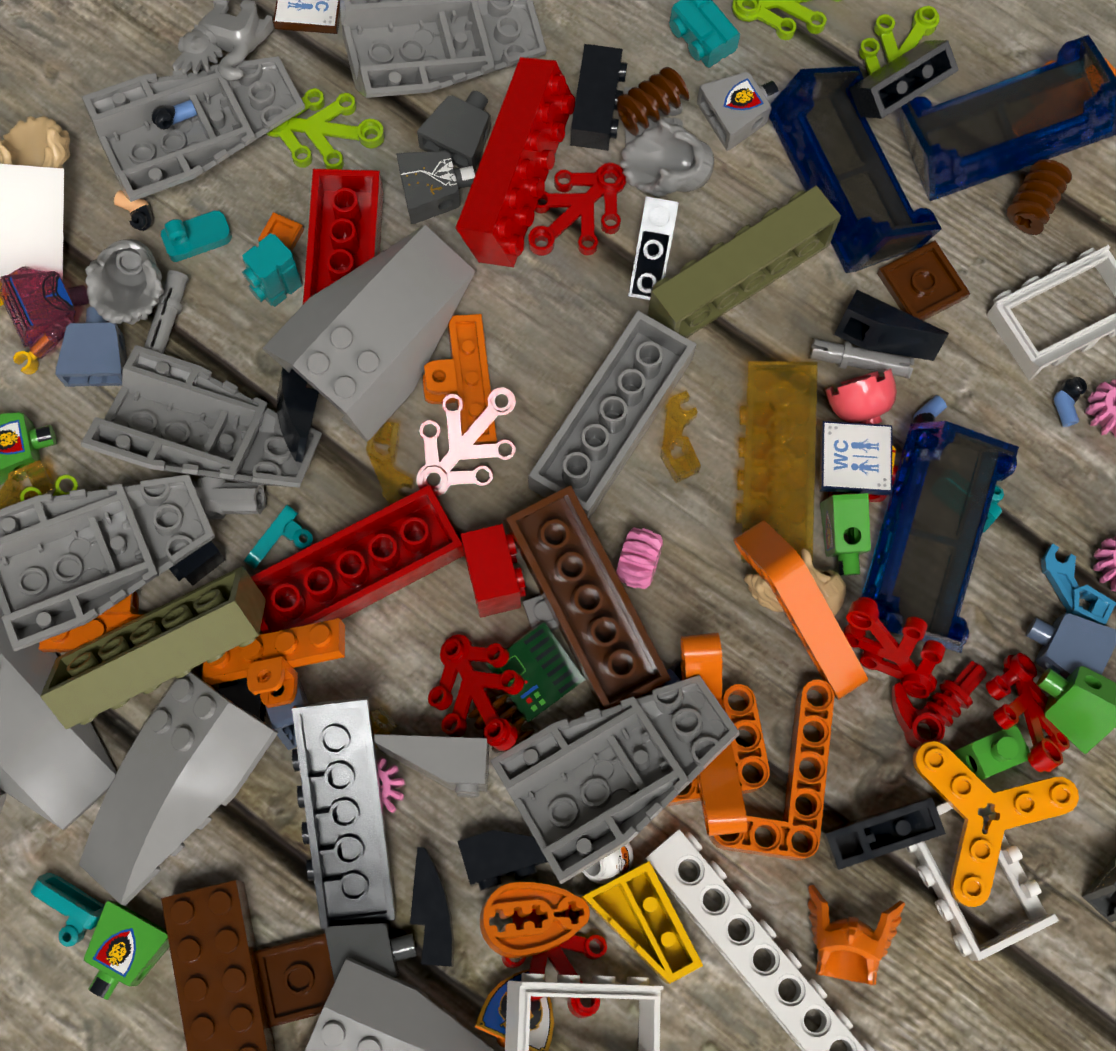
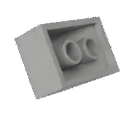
M374 735V742L381 752L444 787L455 790L458 797L476 798L479 797V791L487 792L489 744L487 743V738Z

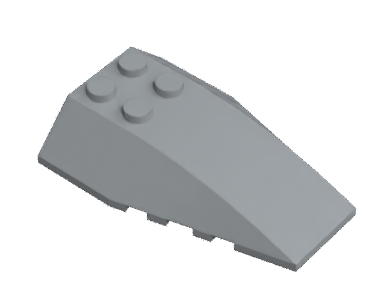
M340 0L342 35L355 89L365 98L432 92L518 64L520 57L536 58L545 55L547 51L532 0Z
M280 57L243 61L234 67L243 71L241 79L235 81L223 79L218 72V65H211L208 71H199L197 74L193 72L183 74L182 70L172 71L173 75L157 77L156 73L146 74L81 96L102 148L127 199L132 202L195 179L304 110L305 105ZM188 100L192 101L197 116L176 123L165 130L158 128L153 123L151 116L153 110L160 105L175 106Z
M424 225L310 297L263 347V350L288 372L293 369L343 413L342 420L368 442L414 391L424 372L425 364L429 362L475 270L431 229Z
M135 345L123 367L122 387L105 418H94L81 441V447L154 470L186 473L259 485L300 488L322 433L312 427L310 428L302 463L297 462L285 443L280 429L278 414L267 408V402L258 397L251 399L238 392V386L227 380L224 383L211 377V371L202 366Z
M189 474L140 481L138 485L124 487L122 484L107 486V489L86 492L85 489L69 491L70 494L52 496V494L38 495L0 509V606L4 614L1 618L14 652L89 623L215 538Z
M0 606V789L62 830H66L108 791L117 770L91 722L85 725L79 723L66 730L42 700L40 695L54 662L59 656L57 652L40 651L39 643L14 652L1 618L4 614Z
M192 669L190 673L182 678H175L144 722L121 763L93 823L79 865L121 905L126 906L161 871L159 865L169 855L175 857L185 847L183 842L196 829L202 830L212 820L210 815L221 804L226 806L237 795L278 732L257 716L235 705L202 679V675L195 669Z
M700 675L652 690L653 694L639 699L631 697L621 700L620 705L602 711L597 708L585 712L584 717L569 722L567 719L555 722L490 760L560 884L627 845L740 735L738 729Z
M349 957L346 958L305 1049V1051L495 1050L488 1046L486 1040L476 1032L471 1033L458 1023L454 1015L444 1008L440 1009L427 999L428 995L419 988Z

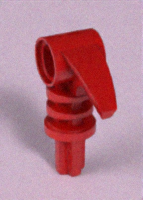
M970 661L953 681L944 680L940 684L942 693H935L933 695L935 703L927 702L924 708L920 710L913 707L900 682L892 686L894 713L904 731L907 743L912 748L917 749L923 743L940 742L943 739L945 726L951 727L954 723L952 717L957 718L961 715L959 707L968 709L973 704L970 694L986 677L987 672L984 667L974 661ZM918 723H924L930 727L932 732L930 740H925L919 736L917 732Z

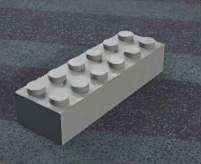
M638 310L528 475L529 489L546 498L571 485L587 518L590 520L692 362L697 344Z

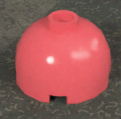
M891 368L884 370L885 376L880 377L878 371L841 382L842 386L837 387L838 391L834 392L833 386L825 389L833 412L840 419L848 423L878 424L882 422L880 416L888 412L896 400L897 390Z

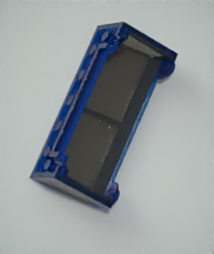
M1089 35L1066 42L1059 50L1056 62L933 107L927 97H916L899 108L901 129L929 201L1031 166L1038 160L1050 159L1116 135V76Z
M844 66L800 69L770 104L769 118L805 191L807 192L817 185L841 215L831 244L845 272H857L925 245L942 228L930 209L919 208L913 211L867 119L860 117L849 87L864 79L859 67Z
M948 421L910 424L892 487V493L890 494L861 596L871 598L877 603L879 610L878 618L891 635L902 638V630L908 617H918L923 619L928 625L924 638L918 641V643L924 644L928 640H934L943 644L947 651L962 653L963 646L969 638V628L967 627L966 620L959 615L997 481H1003L1015 471L1018 446Z

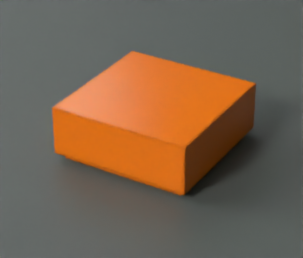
M273 212L258 241L260 242L270 233L275 234L292 252L304 228L302 224Z

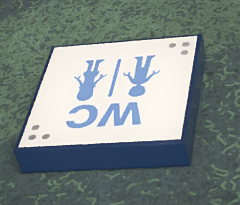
M823 421L820 436V491L890 496L892 493V425Z

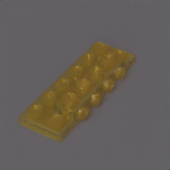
M748 361L747 405H740V426H746V437H739V458H745L744 470H738L737 490L744 492L743 503H737L736 524H742V533H744L762 520H765L797 551L801 558V550H808L813 564L818 362ZM741 555V562H742V563H747L746 560H745V559L743 558V556Z

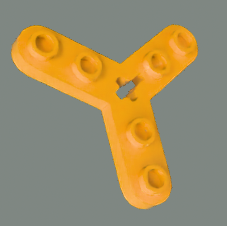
M940 742L923 743L917 747L913 754V765L918 774L964 819L950 879V892L958 903L967 907H977L988 900L1006 829L1067 814L1073 811L1079 800L1075 784L1064 777H1050L992 792L947 746ZM988 803L991 805L990 811L996 813L995 820L987 821L984 828L987 831L983 834L984 820L982 816L978 815L979 808H986Z

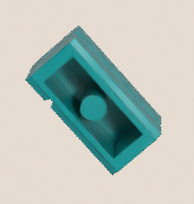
M680 0L673 5L669 22L671 31L677 38L682 37L686 41L689 52L696 61L701 60L706 67L710 68L722 58H726L736 51L740 33L712 0Z
M270 233L258 242V247L253 246L242 255L246 266L242 273L250 283L248 287L253 295L260 302L266 300L271 306L276 307L287 298V293L291 295L302 286V280L292 252L275 234Z

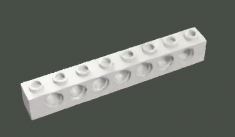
M680 829L677 830L643 860L645 863L650 861L660 882L801 1051H830L832 1043L836 1040H842L847 1047V1051H875L864 1039L858 1042L849 1030L853 1025L839 1009L833 1012L825 1003L824 999L827 997V994L814 979L807 981L798 970L802 967L799 960L787 948L782 952L773 941L777 937L773 929L763 919L757 922L748 910L752 906L739 890L732 892L723 882L727 878L726 874L713 860L709 864L699 853L703 849L690 832L684 835ZM689 861L696 866L698 874L693 882H686L679 876L678 868L681 862ZM708 890L718 892L722 898V905L716 912L708 910L703 904V896ZM733 919L741 920L746 926V935L741 941L733 940L728 934V925ZM758 949H765L771 956L770 967L765 971L758 970L753 963L754 953ZM787 978L792 980L796 986V994L790 1001H784L778 992L779 984ZM815 1009L821 1015V1025L817 1030L811 1032L804 1024V1016L809 1010Z

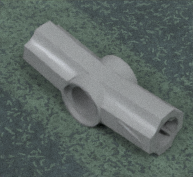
M201 477L198 478L197 482L192 481L207 519H223L225 514L261 515L262 510L265 509L266 496L263 485L228 483L223 479Z

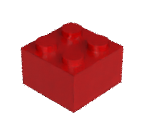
M503 524L462 533L461 539L480 618L521 608L520 597L526 596L524 589L526 587L521 567L514 568L513 564L517 563V551L513 536L511 534L505 535Z

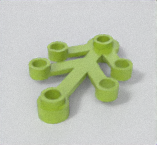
M733 0L732 11L738 19L746 22L758 19L775 28L777 36L782 40L793 38L796 31V22L791 18H781L768 9L779 8L806 23L807 30L812 34L823 32L827 22V18L822 12L812 11L799 4L812 0ZM816 20L819 21L821 24L815 25L812 23V21ZM782 27H789L791 30L784 31Z
M932 6L919 8L912 20L911 25L913 29L899 50L892 32L895 26L894 18L887 14L880 15L874 25V31L880 37L888 63L916 47L923 36L934 33L939 23V14ZM880 24H887L889 28H883ZM874 38L864 39L859 48V55L864 59L869 75L881 68L877 58L880 44ZM865 47H871L874 51L869 52Z
M316 88L309 89L304 97L301 98L305 105L304 110L266 134L270 137H280L290 150L294 164L300 168L308 167L312 163V154L307 146L299 143L292 131L306 134L323 156L326 169L342 170L344 160L341 152L334 150L324 136L357 140L364 147L371 149L377 148L384 141L383 126L376 119L363 120L358 126L330 123L329 121L340 114L345 116L353 114L356 110L355 98L349 93H342L337 97L336 101L323 108L325 105L324 95L321 90ZM313 97L320 98L317 102H310V99ZM343 102H351V105L348 107L341 106ZM308 109L318 111L307 119L296 118ZM370 134L377 136L373 139H367V136ZM299 154H307L305 159H297ZM332 158L339 159L336 164L329 163V160Z

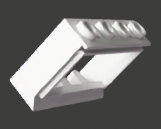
M1109 245L1097 251L1095 248L1088 249L1077 257V261L1069 265L1067 262L1060 263L1050 270L1049 275L1041 279L1039 276L1032 277L1022 284L1021 289L1013 293L1011 290H1007L993 299L994 305L987 313V317L1029 381L1035 378L1044 367L1053 364L1055 367L1063 363L1071 353L1079 349L1085 352L1092 348L1099 339L1107 335L1110 338L1116 336V313L1038 352L1010 309L1093 267L1097 269L1116 298V260L1109 251Z
M947 802L936 806L939 815L953 809ZM988 804L986 808H979L978 815L982 816L984 820L983 834L987 831L984 830L987 821L995 820L996 813L990 811ZM1004 835L998 862L1029 920L979 945L956 900L952 897L950 889L925 841L905 847L909 853H915L921 865L917 867L923 883L927 887L932 886L939 899L935 901L936 908L945 922L950 920L957 933L953 936L954 942L963 957L969 956L972 961H980L1059 921L1055 914L1046 913L1037 896L1041 893L1038 883L1034 879L1028 880L1019 863V860L1023 858L1019 848L1016 845L1010 846Z
M522 973L521 981H508L505 1051H529L531 996L639 999L638 1051H660V1001L663 986L649 985L648 977H627L626 984H615V976H592V983H580V975L557 974V982H545V974Z

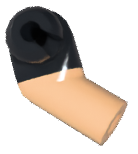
M119 190L114 197V205L130 211L132 221L129 222L134 229L140 231L147 230L153 221L149 203L142 198L130 202L124 195V192Z

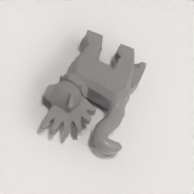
M213 0V10L205 15L198 25H194L192 32H188L183 37H180L178 49L182 54L172 64L173 70L177 71L181 68L183 74L187 73L191 68L194 74H197L199 71H208L210 69L209 61L217 64V57H223L222 50L229 52V54L221 59L218 65V72L223 79L229 81L241 79L243 71L234 67L241 64L246 56L254 51L273 31L272 16L267 15L264 20L259 19L255 1L243 0L240 4L241 12L236 17L227 13L229 0Z

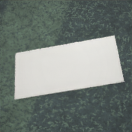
M0 164V283L5 282L3 278L7 281L8 277H13L19 273L25 276V280L15 285V287L42 289L45 278L55 273L54 290L57 276L60 277L63 283L64 169ZM53 276L45 281L44 289L52 290Z

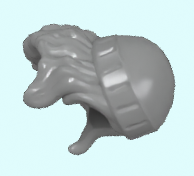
M663 118L659 120V127L644 130L642 136L627 143L621 152L623 160H621L620 166L625 168L623 174L626 176V182L655 197H662L676 191L690 192L697 190L709 181L713 173L714 154L710 146L687 132L682 126L670 124Z
M122 239L114 242L101 251L97 259L93 260L85 268L87 274L85 283L88 286L87 296L89 304L95 308L104 320L112 324L125 322L134 325L140 320H147L148 315L152 313V309L164 293L161 284L162 273L156 265L152 252L146 245L137 240Z

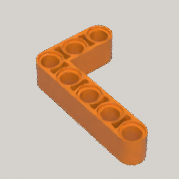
M762 520L734 538L733 541L746 562L771 587L823 681L831 685L834 697L839 700L867 682L868 677L809 569L797 551L765 520Z
M719 633L681 636V681L700 675L724 709L722 700V648ZM730 743L697 776L708 836L747 832L746 810L732 743Z
M816 679L808 682L799 691L796 698L783 821L746 816L747 832L736 833L733 841H724L719 835L709 836L711 842L717 848L795 861L809 858L817 852L821 836L834 707V691L826 681ZM809 690L818 691L822 695V706L816 707L809 703L807 699V692ZM811 725L818 730L820 736L818 742H810L803 735L804 726ZM801 761H809L814 765L816 775L813 779L805 778L799 770ZM803 796L810 800L812 804L810 815L805 816L797 811L795 802L798 797ZM763 827L770 831L772 843L769 847H762L756 842L755 831L757 828ZM795 833H801L807 838L809 846L805 853H800L793 848L791 839Z
M735 684L724 692L722 700L725 712L736 728L748 731L753 738V743L750 747L740 746L736 739L731 742L742 794L759 790L768 781L770 769L755 695L748 686ZM729 696H741L745 700L746 709L743 711L733 710L728 703ZM751 765L759 771L760 779L758 783H749L743 778L742 769L744 766ZM697 777L689 784L687 794L677 795L667 806L701 801Z

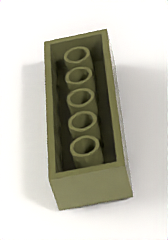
M817 185L807 192L804 190L797 192L784 207L780 209L777 207L772 208L762 217L760 222L754 226L750 224L744 226L726 244L724 242L716 244L708 251L707 256L698 262L696 259L691 260L673 278L665 277L658 281L652 288L648 316L683 337H690L830 245L841 215Z
M241 566L56 658L40 697L66 730L79 723L85 725L94 720L99 713L110 708L113 710L125 705L130 698L142 692L143 694H149L156 690L163 682L173 677L176 679L182 678L190 673L194 667L206 661L207 663L215 662L226 651L234 647H245L251 644L259 636L266 599L244 566Z

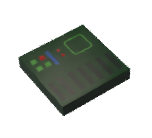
M541 622L506 648L509 652V660L506 665L501 668H495L488 662L485 663L491 673L502 674L506 670H514L523 677L524 686L518 694L508 695L513 704H516L518 707L517 709L520 714L526 718V722H530L585 681V678L545 622ZM500 653L494 657V660L498 658ZM515 678L509 681L508 687L514 683Z

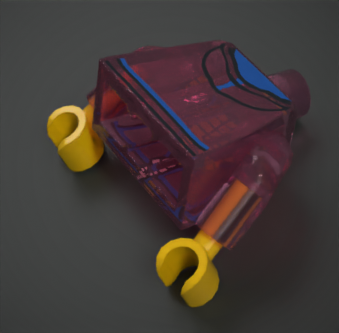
M26 266L20 267L8 275L1 276L0 306L5 305L23 347H29L30 349L29 352H16L13 357L14 362L18 365L28 359V363L22 367L21 372L27 375L35 373L39 367L37 358L42 359L64 338L66 326L74 323L75 307L89 304L87 290L84 285L66 289L59 273L55 271L45 272Z

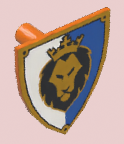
M529 969L517 972L501 981L487 996L477 1018L475 1028L497 1037V1042L502 1047H505L508 981H521L522 973L529 974ZM543 997L538 1001H531L529 1051H549L554 1028V1017L550 997Z

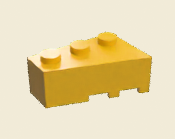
M650 861L582 896V899L585 900L588 906L665 983L671 984L703 966Z

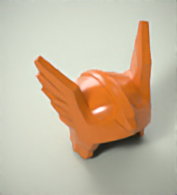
M810 885L808 887L810 896L808 901L809 920L812 924L813 942L818 949L816 974L876 985L879 963L888 953L887 949L892 943L891 940L897 934L896 928L902 920L900 915L905 903L900 900L882 912L876 930L854 916L830 922L828 902L814 885Z

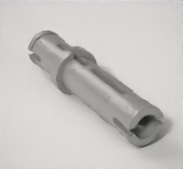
M169 270L167 273L168 276L163 288L164 293L155 305L157 309L144 348L164 354L176 315L182 311L183 305L181 300L189 281L187 275L174 270Z
M814 338L810 348L813 350L812 352L810 351L809 359L836 363L839 368L846 369L847 366L881 373H884L885 369L891 368L893 375L907 379L910 378L913 368H910V365H914L913 357L908 358L853 347L850 342L844 341L843 344Z

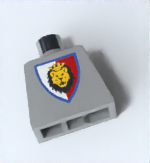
M744 72L701 85L697 105L726 151H728L768 122L771 111L770 102L778 99L780 94L774 81L771 80L758 86L752 75Z

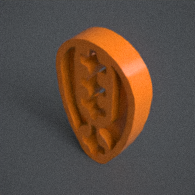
M513 882L499 887L487 898L480 913V929L484 940L496 953L507 958H524L551 950L570 939L587 924L590 910L585 900L565 889L535 882ZM569 905H571L573 911H579L580 914L574 920V924H571V920L568 917H555L554 915L566 911ZM532 909H535L536 914L543 915L544 918L538 924V928H535V924L532 921L523 923L519 930H516L514 923H508L502 927L501 932H498L497 926L490 925L489 920L494 918L496 913H499L500 919H508L514 914V911H517L519 917H526L532 913Z

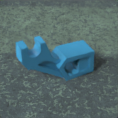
M1052 543L1041 560L1042 574H1045L1064 605L1066 613L1105 626L1116 602L1089 585L1080 587L1074 578L1076 556L1073 554L1068 555L1064 563L1057 561L1055 554L1059 547ZM1079 598L1091 603L1088 610L1079 606Z

